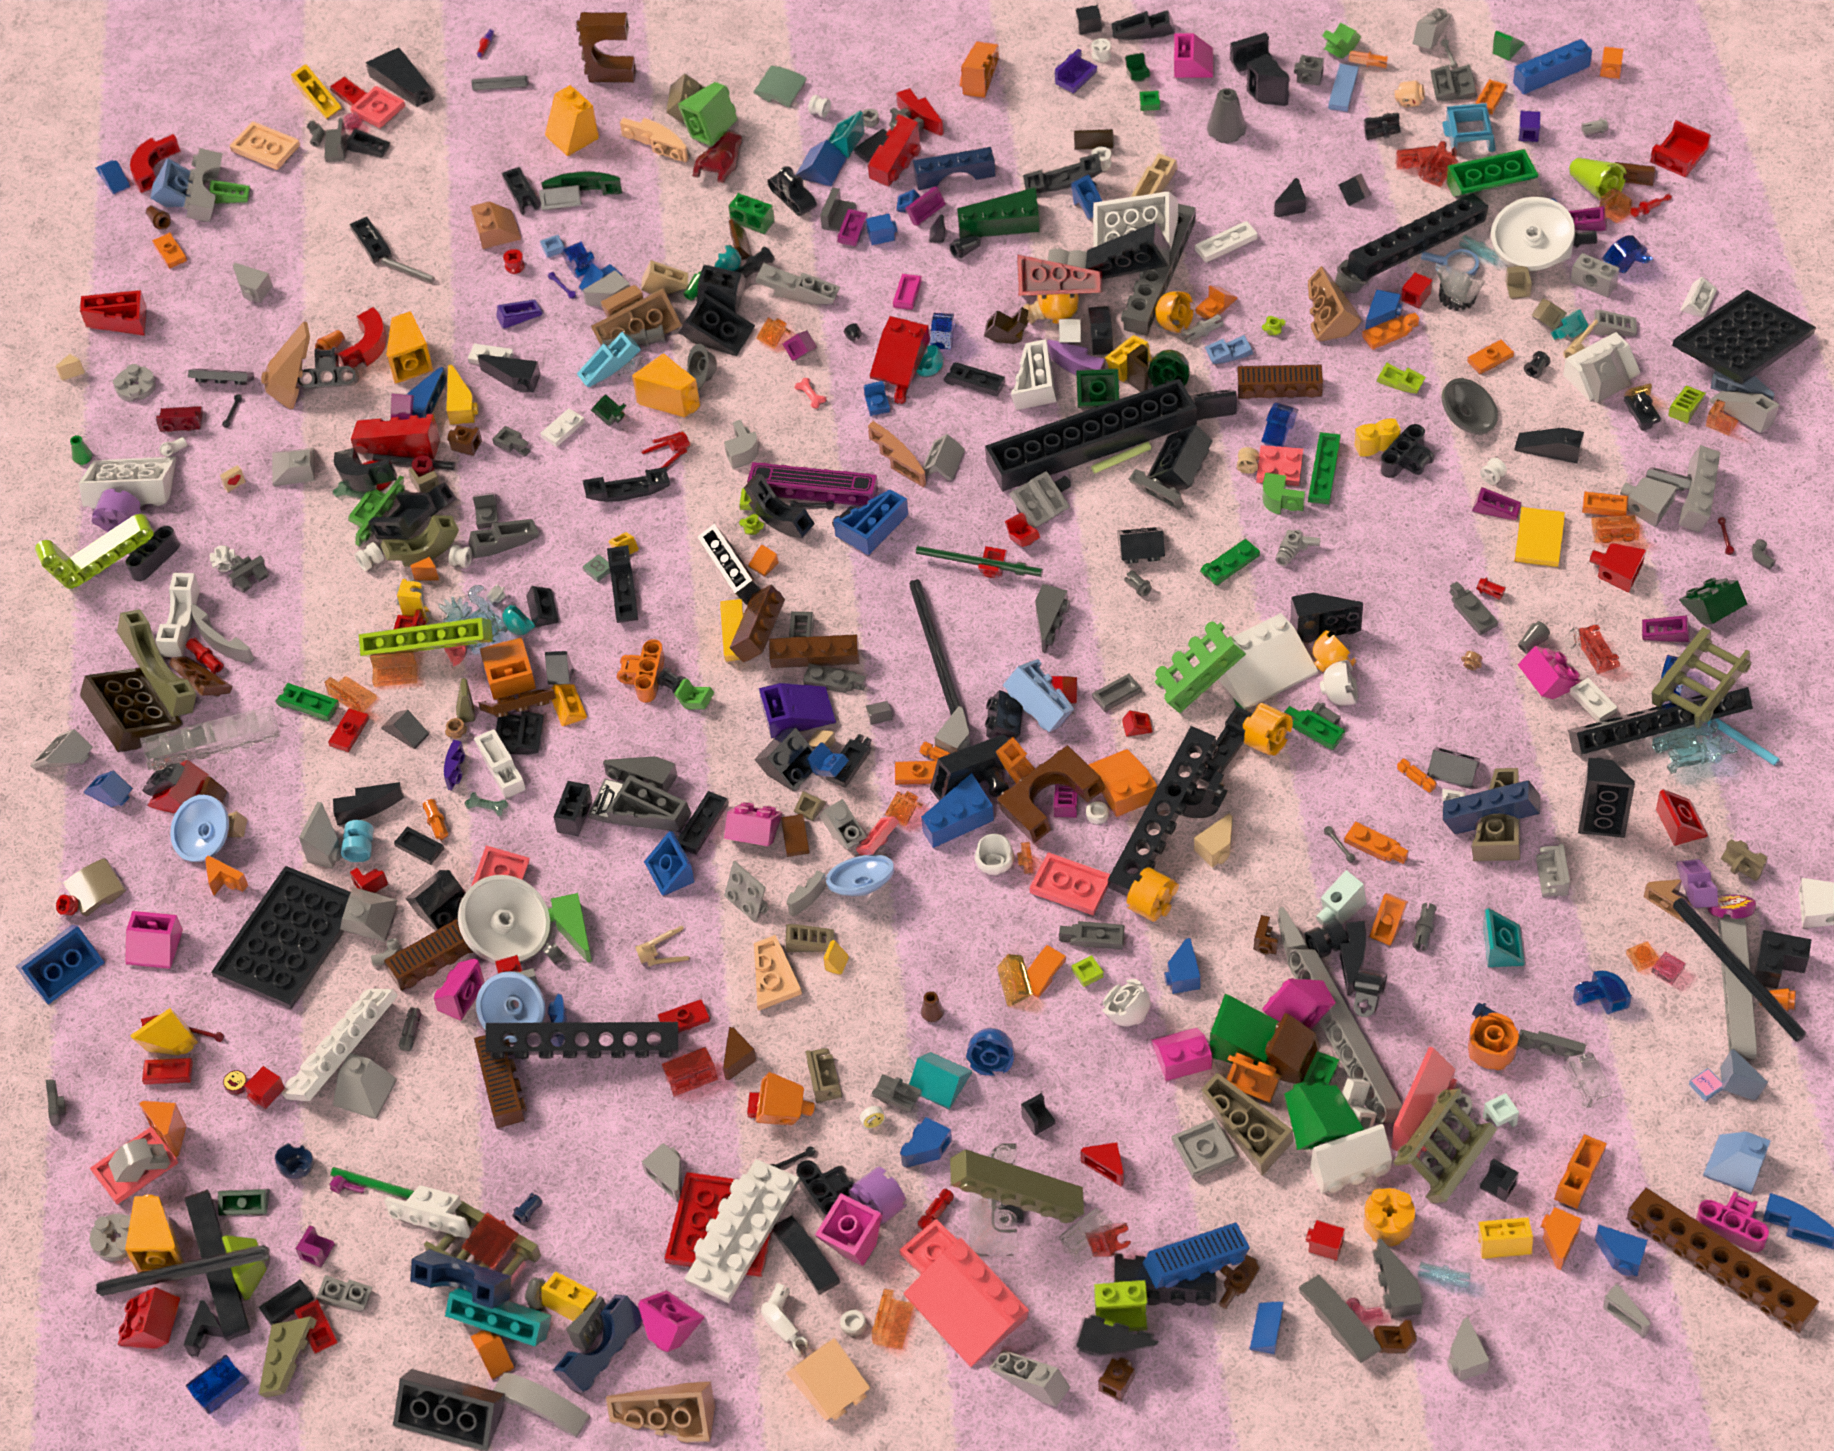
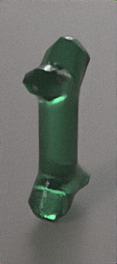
M342 481L332 491L335 497L347 495L362 499L366 492L347 488Z
M472 792L470 799L464 803L467 809L473 807L486 808L495 811L497 816H501L503 809L508 807V802L505 799L500 801L479 798L476 792Z

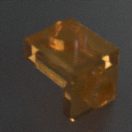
M768 317L756 339L775 349L783 334H790L791 331L786 328L787 323L779 318H776L774 321Z
M897 791L884 815L895 817L899 824L906 826L916 807L922 808L923 804L917 801L919 798L917 795L906 791L905 794Z

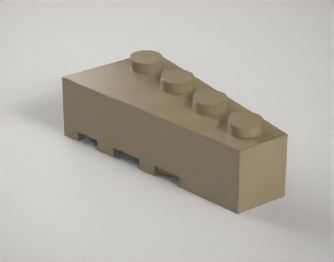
M1495 768L1488 790L1518 783V768ZM1490 814L1482 817L1478 823L1477 833L1471 846L1473 861L1520 860V819L1507 814Z
M1218 1072L1201 1089L1203 1102L1262 1176L1294 1142L1293 1130Z

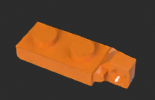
M1416 313L1408 314L1405 317H1396L1362 331V337L1372 350L1407 336L1414 327L1419 326V317Z
M1356 821L1344 837L1346 844L1384 862L1393 859L1404 864L1408 859L1409 850L1400 846L1399 842Z

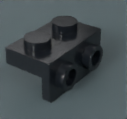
M1266 32L1230 43V61L1237 72L1247 70L1248 62L1265 54H1268L1273 59L1269 53V36Z
M999 690L993 697L988 699L986 709H988L985 721L986 736L991 738L998 732L1017 739L1021 731L1022 705L1008 693Z

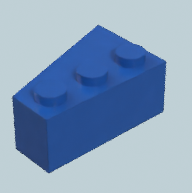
M891 489L869 500L868 504L860 509L854 508L850 510L851 513L841 519L840 517L834 519L835 536L869 556L909 515L907 498Z
M972 773L921 816L923 833L932 848H935L994 821L993 805Z

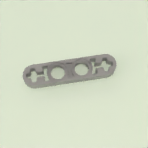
M1461 1093L1455 1102L1458 1105L1461 1102L1465 1103V1107H1462V1109L1470 1116L1472 1100L1468 1095ZM1449 1110L1442 1120L1445 1123L1448 1121L1456 1122L1459 1127L1453 1131L1460 1137L1464 1125ZM1437 1129L1432 1141L1435 1144L1441 1140L1448 1142L1449 1148L1442 1151L1450 1159L1455 1147ZM1427 1150L1423 1163L1438 1177L1443 1173V1166L1438 1162L1434 1168L1429 1167L1435 1157Z

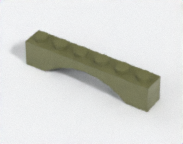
M138 609L120 613L117 634L172 717L193 713L197 693L187 679L176 676L165 664L156 646L150 623L143 612Z

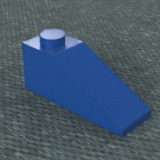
M439 367L406 394L414 395L412 416L418 415L419 418H426L427 414L433 413L447 382L444 367Z

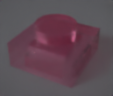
M1665 951L1652 967L1651 973L1673 984L1685 969L1686 963Z

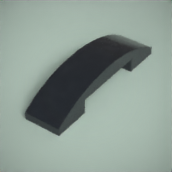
M1096 153L1079 158V163L1044 173L1041 169L1024 174L1025 190L1036 187V194L1070 188L1072 182L1088 174L1092 179L1103 172L1100 154Z
M666 467L645 470V476L608 482H604L603 477L582 480L587 499L605 502L643 497L670 486Z
M628 545L607 548L616 622L622 623L638 620Z
M1238 706L1235 707L1225 722L1224 730L1216 740V745L1218 746L1214 758H1209L1207 771L1198 780L1209 785L1216 771L1222 774L1242 746L1245 737L1243 723L1253 713Z

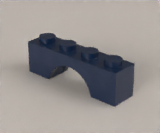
M991 147L913 160L914 178L918 190L938 187L939 183L946 176L953 173H967L972 175L975 180L996 177L995 159Z
M1527 780L1443 801V821L1454 834H1460L1476 830L1477 821L1490 814H1507L1517 819L1540 814V794L1531 782Z
M430 1249L412 1258L410 1282L428 1288L441 1286L462 1288L472 1294L473 1303L491 1309L510 1300L512 1278L510 1275Z
M615 1294L600 1312L603 1321V1334L598 1345L592 1351L585 1354L568 1351L552 1370L570 1390L584 1392L590 1389L595 1382V1377L609 1366L613 1355L622 1350L627 1338L641 1327L642 1316L640 1309L627 1295Z

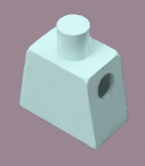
M1346 870L1321 897L1323 910L1316 916L1317 921L1323 925L1330 920L1337 919L1342 925L1367 904L1364 884Z

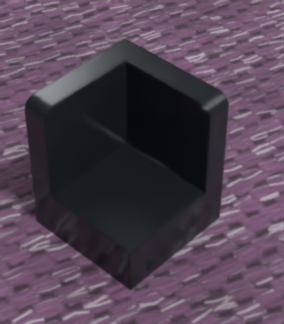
M1098 5L1075 9L1079 35L1102 31Z
M1358 174L1338 184L1348 206L1371 196V192L1362 174Z
M445 482L428 492L437 509L430 517L457 499Z
M1042 1093L1021 1104L1022 1119L1034 1135L1055 1125V1119L1045 1107Z
M1492 1159L1489 1172L1481 1182L1480 1189L1506 1202L1517 1185L1519 1172Z

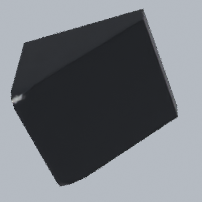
M941 214L930 228V243L944 242L945 218Z

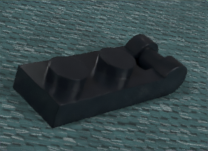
M367 216L349 224L351 231L373 264L378 262L380 258L391 256L388 246Z
M954 362L951 365L950 372L944 377L946 384L952 386L956 384L996 397L1006 382L1005 376Z

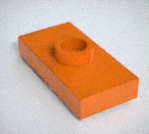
M1489 79L1475 104L1487 103L1488 114L1493 115L1507 91L1508 84Z
M170 232L152 240L154 247L169 269L187 261L185 254Z
M1500 339L1468 356L1467 362L1479 374H1482L1514 357V351Z
M1584 491L1582 513L1626 517L1628 496Z
M937 761L895 762V785L931 784Z

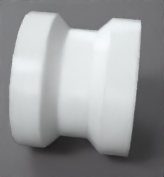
M1103 38L1092 42V59L1100 63L1108 61L1111 58L1110 42Z
M813 95L808 105V112L810 114L817 113L820 117L825 118L830 111L831 100L827 98L821 99L820 96Z
M1106 147L1095 148L1091 155L1099 153L1102 171H1107L1111 167V151Z
M1491 458L1487 462V466L1480 470L1481 478L1491 485H1496L1500 481V477L1507 473L1506 465L1498 458Z
M453 545L449 553V565H461L462 568H469L473 555L472 548H460L458 545Z

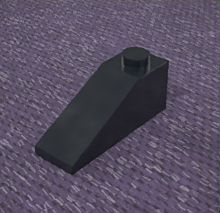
M1109 306L1088 307L1092 355L1110 354L1113 351V334Z
M478 354L481 371L513 390L534 393L541 375L538 361Z
M1564 427L1520 432L1514 451L1577 464L1582 450L1584 432Z

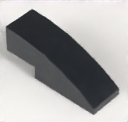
M1168 10L1151 16L1148 11H1144L1111 23L1114 39H1149L1175 33L1173 19Z
M396 782L355 788V796L333 798V814L337 825L346 824L352 820L366 819L393 806L404 798L401 784Z
M1365 921L1346 923L1345 932L1349 943L1340 944L1339 957L1347 996L1353 994L1357 973L1364 965L1366 950Z

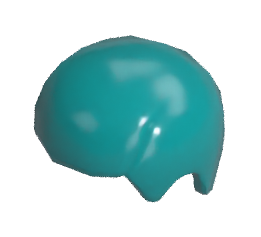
M725 245L726 253L718 254L719 258L714 267L735 271L741 266V256L732 245Z
M936 345L927 346V352L924 354L916 371L918 375L931 377L943 368L944 357Z
M509 605L502 614L506 629L517 636L526 635L535 627V624L514 605Z

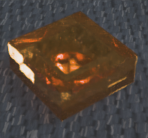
M1022 842L1021 852H1017L1018 866H1023L1024 874L1033 873L1030 842Z
M1648 941L1626 950V955L1637 972L1659 964L1660 959Z

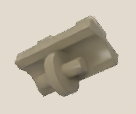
M1732 839L1729 840L1721 860L1732 866L1730 872L1733 874H1737L1740 871L1752 880L1757 881L1767 863V856L1761 852L1756 854L1748 850V844L1742 840L1738 842Z

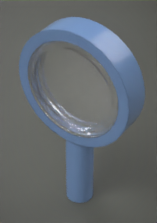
M1453 250L1445 257L1428 252H1422L1421 260L1442 264L1447 275L1451 274L1452 277L1454 273H1457L1458 276H1461V273L1465 274L1464 277L1468 275L1473 277L1478 272L1479 259L1469 250Z

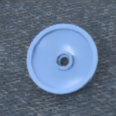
M197 795L186 800L175 813L171 824L170 837L176 853L183 859L191 862H203L208 855L213 857L222 848L228 835L229 817L226 808L218 799L208 795Z
M883 855L854 857L832 868L826 876V883L831 891L840 895H868L878 890L890 880L894 873V864L890 858Z
M502 972L489 978L480 988L476 1000V1012L485 1030L486 1023H542L545 1016V1001L541 990L529 977L517 972ZM513 1000L519 1003L518 1008L513 1005ZM507 1036L504 1038H509V1042H517L516 1038L513 1036Z

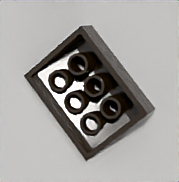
M140 667L85 675L80 697L117 752L140 749L183 726L178 716L172 717Z

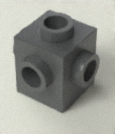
M1301 55L1299 63L1296 62L1294 67V74H1297V83L1320 86L1324 73V58Z

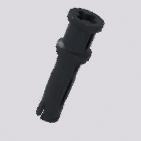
M763 246L760 252L748 257L747 262L735 270V272L742 273L747 278L752 273L759 272L763 263L767 264L775 261L774 255L769 248Z

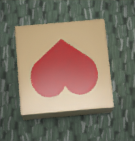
M238 465L220 475L223 487L227 492L245 483L242 470Z

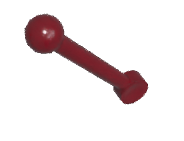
M1719 517L1717 522L1721 525L1726 544L1725 553L1732 555L1734 548L1730 546L1725 526L1726 519Z
M189 1027L191 1032L212 1037L217 1042H221L224 1039V1034L221 1032L215 1034Z

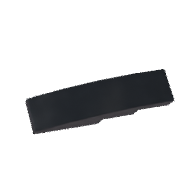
M792 1215L774 1225L773 1233L805 1279L809 1280L818 1295L840 1284V1279L831 1265Z

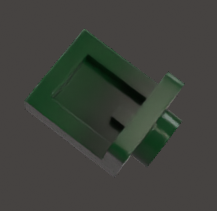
M1143 52L1125 56L1126 71L1131 81L1141 82L1145 78H1150V70L1146 66L1145 54Z
M605 394L592 407L591 411L608 426H611L614 421L619 423L625 416L623 411L627 405L623 403L619 406Z

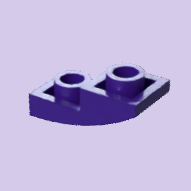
M455 739L448 749L444 763V779L447 789L450 791L462 779L463 773L460 765L465 759L462 742Z

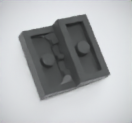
M1470 64L1452 70L1449 65L1430 70L1436 100L1450 101L1477 97Z

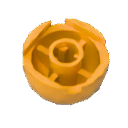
M1172 291L1164 294L1159 299L1155 307L1157 322L1163 329L1182 333L1181 329L1183 327L1185 329L1189 327L1194 314V309H1190V303H1193L1191 296L1183 291ZM1173 320H1179L1180 324L1174 325L1172 322Z
M1070 294L1046 295V299H1042V295H1037V301L1043 316L1046 319H1052L1053 324H1057L1059 319H1068L1076 314L1079 294H1074V298H1070Z
M1329 631L1323 632L1315 641L1313 656L1317 661L1314 662V665L1322 673L1330 665L1339 661L1349 660L1352 666L1357 663L1355 658L1349 659V650L1334 635L1330 638L1328 637Z

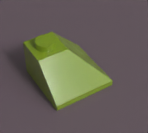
M228 1235L222 1237L226 1253L259 1246L256 1238ZM266 1260L231 1267L234 1279L244 1300L250 1299L267 1271Z

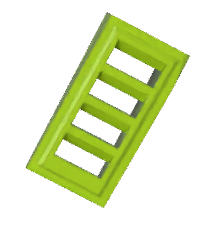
M1686 385L1671 404L1668 416L1688 424L1706 393Z

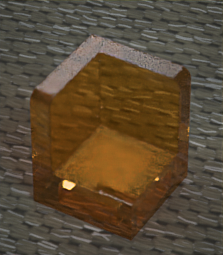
M1614 187L1600 197L1599 207L1604 206L1607 217L1613 222L1619 223L1631 214L1632 199Z
M1717 399L1708 412L1706 427L1730 436L1738 424V419L1723 414L1725 402Z

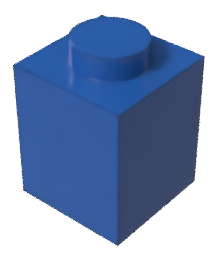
M889 213L866 218L867 233L871 245L895 241L894 233L897 232V225L895 220H891Z

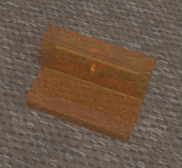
M414 651L370 655L374 687L417 683L418 664Z
M347 676L343 677L339 682L332 677H329L324 682L329 696L353 710L364 712L377 699L376 694Z
M884 1288L871 1335L873 1344L902 1349L914 1306L910 1302L896 1300L894 1290Z

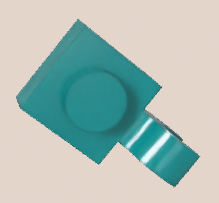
M1577 309L1561 319L1563 326L1552 331L1551 335L1556 340L1558 338L1562 339L1567 335L1573 338L1585 331L1589 324L1581 309Z

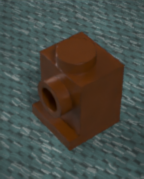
M457 425L455 430H450L447 436L451 451L471 456L475 455L482 443L480 429L477 427L471 429Z
M1122 1357L1118 1360L1111 1358L1103 1375L1098 1379V1391L1121 1402L1135 1378L1133 1364Z

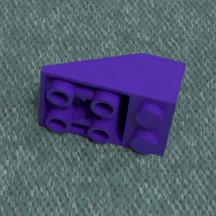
M778 683L759 688L761 705L771 739L775 738L784 729L796 728L801 732L836 723L828 693L824 686Z

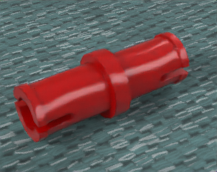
M195 637L187 641L186 648L196 656L199 663L204 664L213 674L223 669L224 664L213 655V651L210 648H206Z

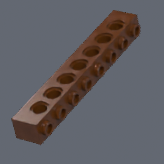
M1647 1187L1629 1207L1626 1219L1634 1228L1644 1230L1650 1234L1655 1242L1663 1243L1671 1248L1676 1256L1686 1258L1699 1271L1707 1272L1715 1277V1280L1720 1285L1730 1287L1737 1292L1741 1299L1751 1301L1764 1314L1772 1315L1781 1321L1785 1328L1795 1330L1800 1334L1816 1313L1820 1302L1818 1299ZM1651 1217H1657L1660 1221H1655ZM1673 1231H1678L1682 1235H1676ZM1694 1245H1699L1704 1249H1697ZM1720 1259L1723 1260L1725 1263L1721 1264L1718 1263L1716 1260ZM1737 1274H1744L1747 1278H1741ZM1759 1288H1765L1769 1292H1762ZM1781 1303H1788L1791 1307H1785Z

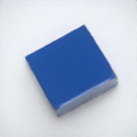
M915 189L899 195L896 211L907 212L905 208L921 196Z

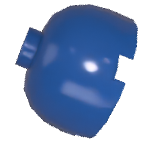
M984 1028L976 1032L970 1039L966 1059L970 1062V1067L981 1075L995 1076L992 1071H1003L1004 1074L1013 1065L1014 1045L1010 1037L1002 1030Z

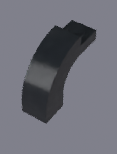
M355 448L334 453V466L343 484L351 490L361 492L376 490L378 484L397 480V473L390 459L362 464Z
M755 474L743 487L751 499L748 503L750 507L765 523L787 536L803 538L814 526L815 523L806 509L790 506L780 500L774 494L762 474Z
M1216 771L1208 787L1197 788L1195 794L1192 797H1188L1186 801L1187 808L1182 816L1207 818L1214 815L1219 810L1228 790L1224 789L1225 785L1221 784L1224 774ZM1172 791L1169 795L1178 796L1180 792Z

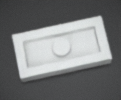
M474 344L469 354L468 362L479 365L478 354L512 358L514 352L513 349Z
M568 408L540 433L541 438L558 447L585 423L584 417Z
M1589 678L1570 689V694L1597 722L1603 721L1617 713V706Z

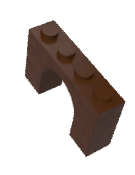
M581 12L580 19L576 21V31L580 32L579 46L583 48L581 58L582 61H585L584 74L588 76V81L594 83H634L637 70L634 56L608 55L601 52L595 46L596 43L605 40H627L629 32L627 12Z
M1068 745L1062 750L1057 751L1046 762L1038 765L1034 771L1021 778L1017 784L1004 791L997 798L1000 810L1033 843L1051 831L1048 818L1034 805V800L1041 790L1055 784L1071 787L1087 803L1105 790L1101 776Z

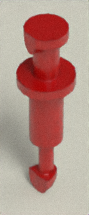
M1666 194L1661 199L1655 198L1649 202L1642 201L1639 203L1638 208H1631V215L1637 217L1641 212L1646 215L1651 209L1660 206L1661 202L1671 200L1672 196L1671 194Z

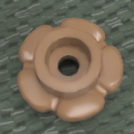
M1467 651L1465 656L1461 657V660L1464 662L1463 666L1465 668L1476 670V668L1482 667L1483 657L1476 652Z
M459 718L450 719L446 724L445 733L453 739H459L467 732V727Z

